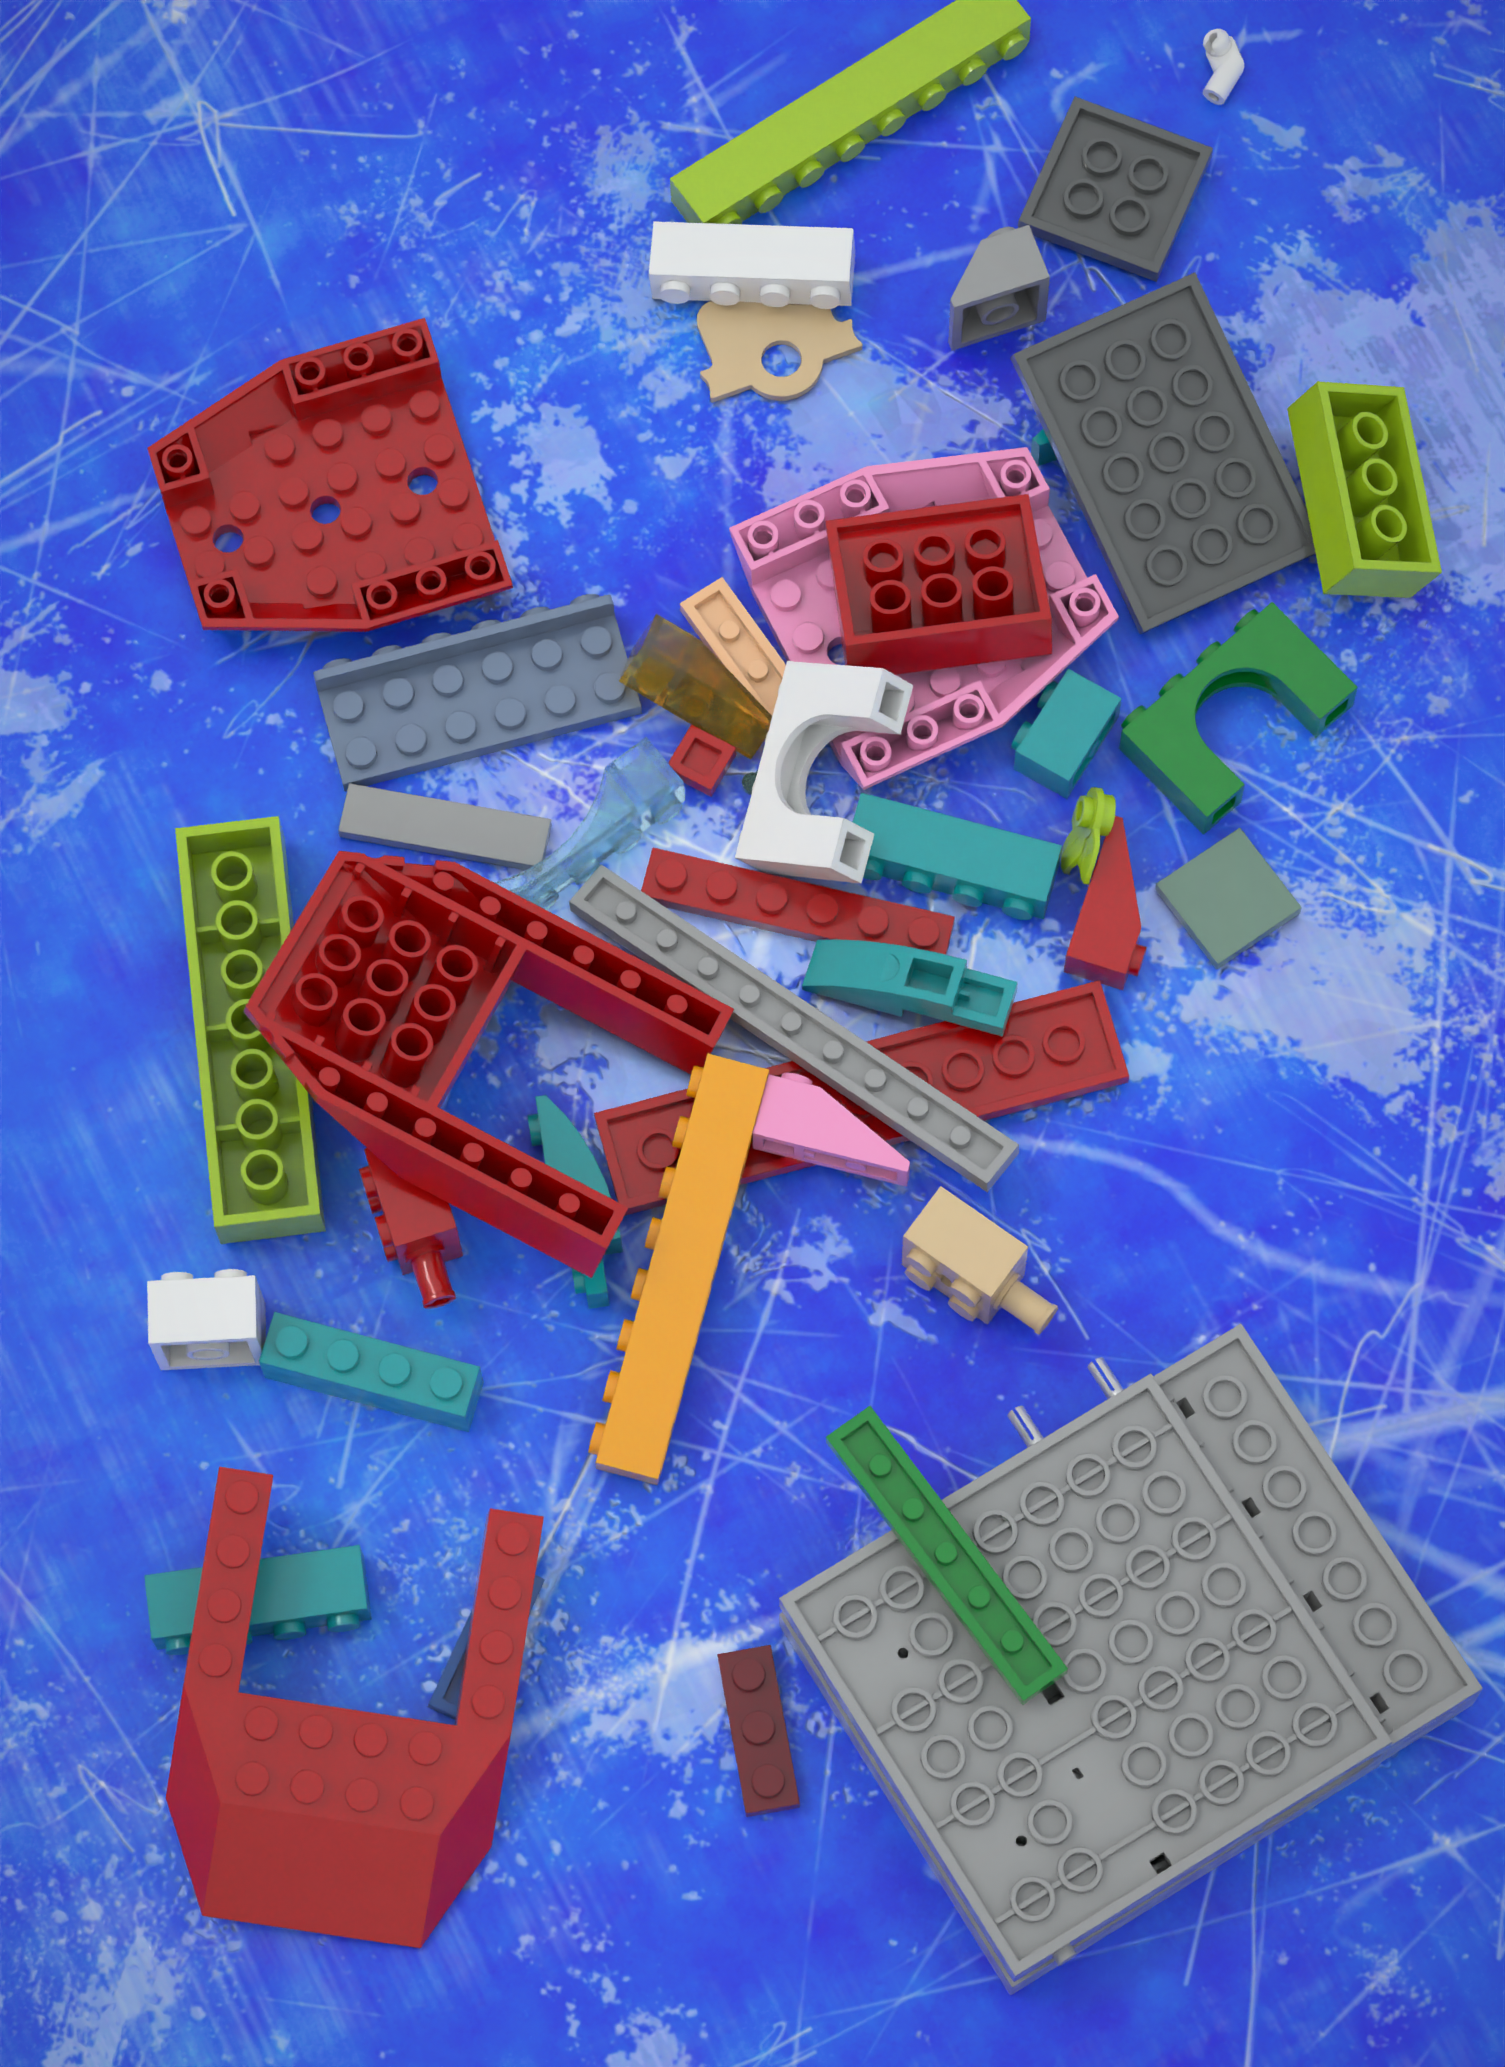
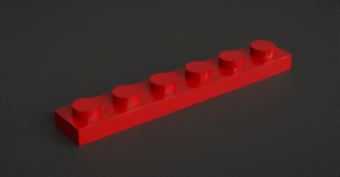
M654 847L651 851L641 889L643 893L666 908L817 942V940L833 939L860 940L912 947L947 955L955 924V916Z

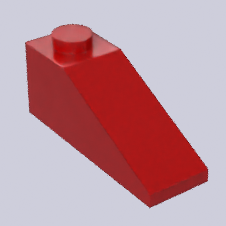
M1115 816L1112 829L1104 839L1066 953L1064 972L1091 981L1100 980L1101 984L1123 990L1128 974L1138 977L1147 947L1139 945L1141 921L1123 818Z

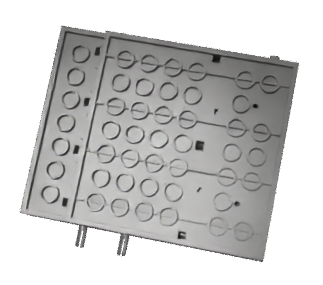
M1242 1324L1237 1325L1155 1376L1150 1373L1126 1389L1122 1388L1104 1358L1095 1359L1115 1389L1111 1391L1094 1363L1091 1362L1087 1368L1107 1397L1106 1401L1043 1438L1023 1406L1015 1407L1034 1439L1030 1438L1013 1410L1008 1413L1007 1417L1027 1448L942 1499V1502L1068 1668L1067 1674L1024 1705L1021 1704L892 1530L779 1598V1607L782 1610V1613L779 1614V1625L1010 1996L1057 1966L1068 1962L1078 1953L1376 1769L1385 1759L1471 1707L1483 1689Z

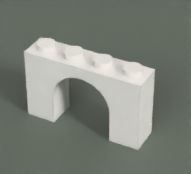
M787 661L782 682L778 689V697L769 731L765 738V746L757 776L752 787L745 821L739 836L735 858L768 874L861 884L874 833L845 818L811 815L806 802L807 777L819 752L830 741L844 733L865 731L901 735L913 685L884 668Z

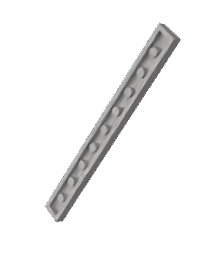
M602 864L569 901L571 912L648 964L734 1008L730 1017L731 1020L984 1191L988 1192L1019 1154V1144Z

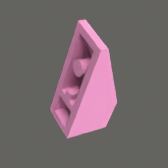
M783 1073L781 1077L768 1075L752 1133L753 1149L907 1187L910 1161L821 1087L812 1085V1081L809 1078L799 1074Z

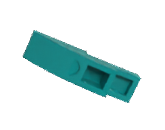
M833 939L817 940L802 984V990L900 1017L903 1016L904 1010L1003 1036L1017 993L1018 982L968 969L967 960L937 952L887 943Z
M546 1095L536 1096L538 1114L527 1116L532 1146L543 1145L545 1164L611 1198L596 1159L581 1134L567 1116ZM619 1227L604 1255L623 1252ZM603 1258L592 1278L572 1268L575 1293H586L588 1308L610 1306Z

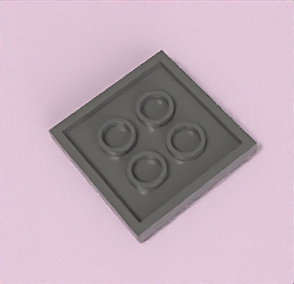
M1075 96L1019 218L1018 228L1029 225L1033 235L1157 282L1210 163L1213 148Z

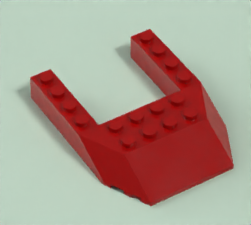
M338 851L246 1004L244 1013L315 1102L400 1178L592 1278L628 1207L440 1109L512 981L690 1075L694 1065L704 1068L707 1054H712L734 1008L456 862L436 860L433 866L405 863V858L384 855L379 858H371L364 853Z
M219 1466L166 1792V1801L202 1916L421 1948L492 1847L512 1731L544 1516L492 1508L488 1511L455 1725L240 1693L239 1687L273 1475Z

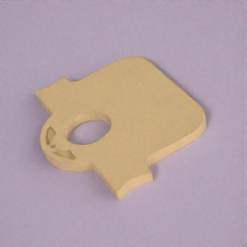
M709 301L700 308L697 314V329L712 363L709 369L700 372V378L707 384L710 390V402L712 403L750 389L758 395L771 400L786 401L796 399L809 392L816 385L821 376L824 363L862 350L863 344L853 332L852 319L843 322L836 321L830 309H820L813 305L788 304L783 307H769L762 303L739 301L734 305L724 306ZM787 345L799 353L801 364L797 371L789 376H774L768 373L762 365L764 353L773 346Z

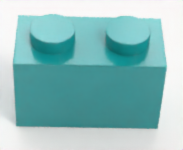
M1067 669L1059 683L1053 680L1046 686L1037 704V707L1042 710L1034 723L1031 724L1025 721L1018 730L1011 745V748L1016 750L1014 770L1067 799L1119 718L1122 698Z

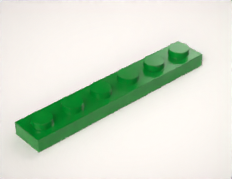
M868 1406L826 1436V1443L1022 1705L1067 1674V1666L871 1406Z

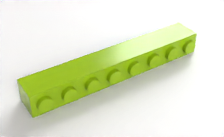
M955 0L671 177V202L687 223L742 224L744 220L757 212L766 213L772 210L782 201L784 195L798 186L804 188L812 185L823 175L827 168L838 161L847 162L852 160L862 152L867 143L880 135L889 136L895 133L904 125L907 118L921 109L929 111L935 108L945 99L947 93L961 84L968 86L975 83L985 74L987 68L1001 59L1011 60L1018 56L1026 48L1030 40L1031 17L1017 0Z

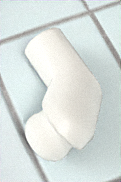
M1214 29L1208 32L1203 39V47L1206 50L1207 59L1214 73L1202 93L1210 102L1222 105L1242 75L1245 66L1233 37L1229 36L1225 30Z

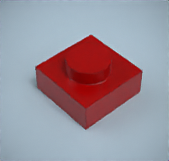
M691 724L668 762L666 773L712 797L737 755L736 747Z

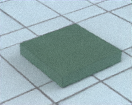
M1238 828L1156 883L1155 887L1157 893L1216 970L1300 914L1302 908L1241 828Z

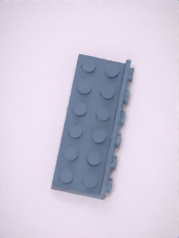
M597 594L582 595L572 600L570 605L554 609L548 607L532 608L525 611L520 618L504 622L499 620L482 621L474 625L470 631L454 635L445 632L436 633L423 639L420 644L405 648L396 645L386 646L376 650L370 657L355 661L347 658L336 659L325 664L322 669L313 672L344 791L348 790L349 783L368 786L642 714L641 703L615 617L611 595L600 597Z

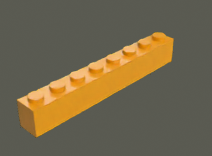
M709 1053L707 1054L704 1068L695 1065L693 1067L686 1096L695 1098L690 1118L684 1116L679 1118L672 1144L673 1147L681 1149L677 1167L675 1169L666 1166L658 1196L667 1199L663 1218L652 1217L644 1248L654 1251L649 1269L638 1268L630 1298L640 1301L634 1321L624 1319L616 1350L626 1352L620 1372L610 1370L602 1399L604 1402L611 1403L606 1424L596 1421L588 1453L597 1455L595 1464L598 1470L654 1485L659 1483L751 1145L752 1133L769 1075V1069Z

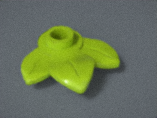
M1091 787L1087 795L1079 797L1072 815V831L1065 839L1061 850L1062 872L1070 875V871L1078 864L1083 884L1088 885L1100 849V836L1109 835L1115 818V798L1113 795L1104 794L1102 788Z

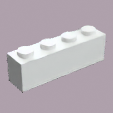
M653 221L649 264L652 299H662L672 304H681L688 300L712 301L724 306L734 305L739 301L757 302L769 307H783L788 304L813 305L820 309L852 306L855 266L853 228Z

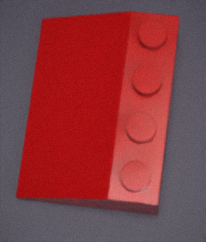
M1029 494L825 521L845 665L884 668L894 675L1052 654V616Z

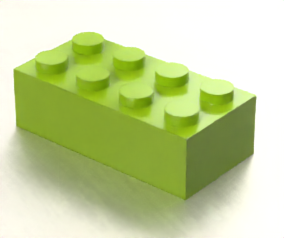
M1317 381L1287 408L1323 594L1411 598L1442 573L1405 389L1404 387Z

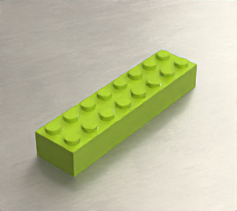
M279 816L175 828L215 1231L220 1244L324 1232L326 1229L312 1097L244 1013L246 1004L294 926L285 837Z

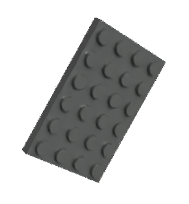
M1195 272L1023 349L1010 357L1140 635L1316 554L1307 509Z

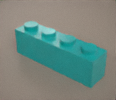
M861 792L853 823L874 833L863 878L869 880H880L882 877L901 881L905 888L918 893H931L932 890L952 895V898L958 903L967 906L979 907L982 903L1002 908L1003 913L1020 920H1030L1032 916L1044 919L1060 864L1062 845Z
M274 1312L259 1359V1364L265 1378L466 1432L470 1430L484 1383L480 1366Z
M360 1545L260 1559L246 1645L253 1642L252 1636L273 1633L274 1639L288 1640L305 1636L307 1628L327 1626L329 1632H345L359 1628L360 1621L371 1620L365 1561ZM203 1567L144 1575L151 1639L157 1650L166 1649V1654L169 1655L189 1653Z

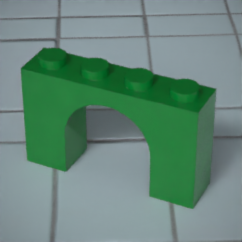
M1273 602L1260 613L1253 609L1243 616L1234 627L1233 631L1235 634L1222 645L1218 641L1209 645L1196 660L1198 666L1185 677L1181 673L1173 676L1159 691L1160 698L1147 709L1143 705L1137 707L1121 724L1123 730L1121 732L1119 749L1203 835L1241 803L1245 786L1209 749L1198 732L1195 716L1207 699L1222 690L1233 687H1252L1265 691L1281 702L1315 738L1354 704L1358 687Z

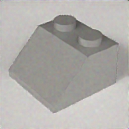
M1029 225L1017 229L1014 227H1003L980 241L950 299L948 343L952 351L1046 321L1050 276Z

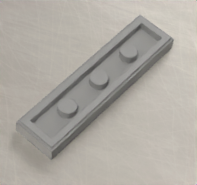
M349 783L338 832L342 838L542 873L552 823L551 819Z

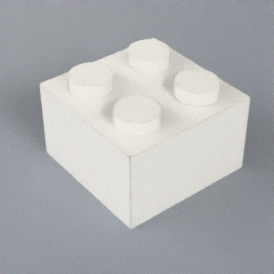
M226 1269L215 1272L214 1278L193 1279V1275L190 1273L170 1272L161 1275V1280L147 1281L148 1344L160 1370L260 1365L259 1359L266 1340V1308L255 1275L247 1276L246 1271Z

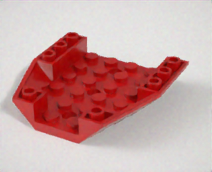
M425 318L279 360L147 448L203 630L367 632L513 588L499 542L494 538L442 380L440 362ZM428 475L437 481V486L431 493L419 495L410 490L409 485L411 481L418 476ZM322 504H333L340 509L338 518L327 524L315 521L312 514ZM233 532L243 538L241 546L233 552H222L215 547L217 539L225 533Z

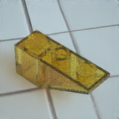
M656 614L633 647L619 682L686 722L736 747L737 752L751 760L766 738L772 715L700 639Z

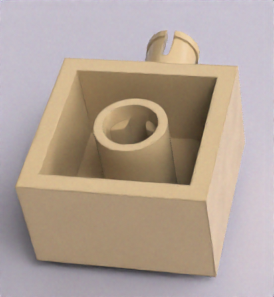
M942 1186L939 1187L903 1235L902 1265L907 1268L904 1272L905 1275L922 1289L930 1291L934 1287L949 1297V1306L969 1321H974L977 1317L988 1325L1002 1307L1040 1335L1058 1310L1057 1305L1050 1303L1020 1282L1025 1275L1028 1246Z

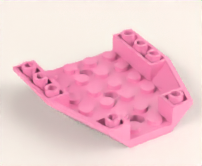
M1027 447L866 466L729 528L751 593L786 661L838 665L833 663L827 655L832 647L842 644L826 533V520L1029 494L1052 616V654L896 675L913 685L901 735L852 731L844 733L829 742L840 765L863 790L1003 727L1119 619L1097 575L1095 574L1087 578L1048 506L1050 488Z

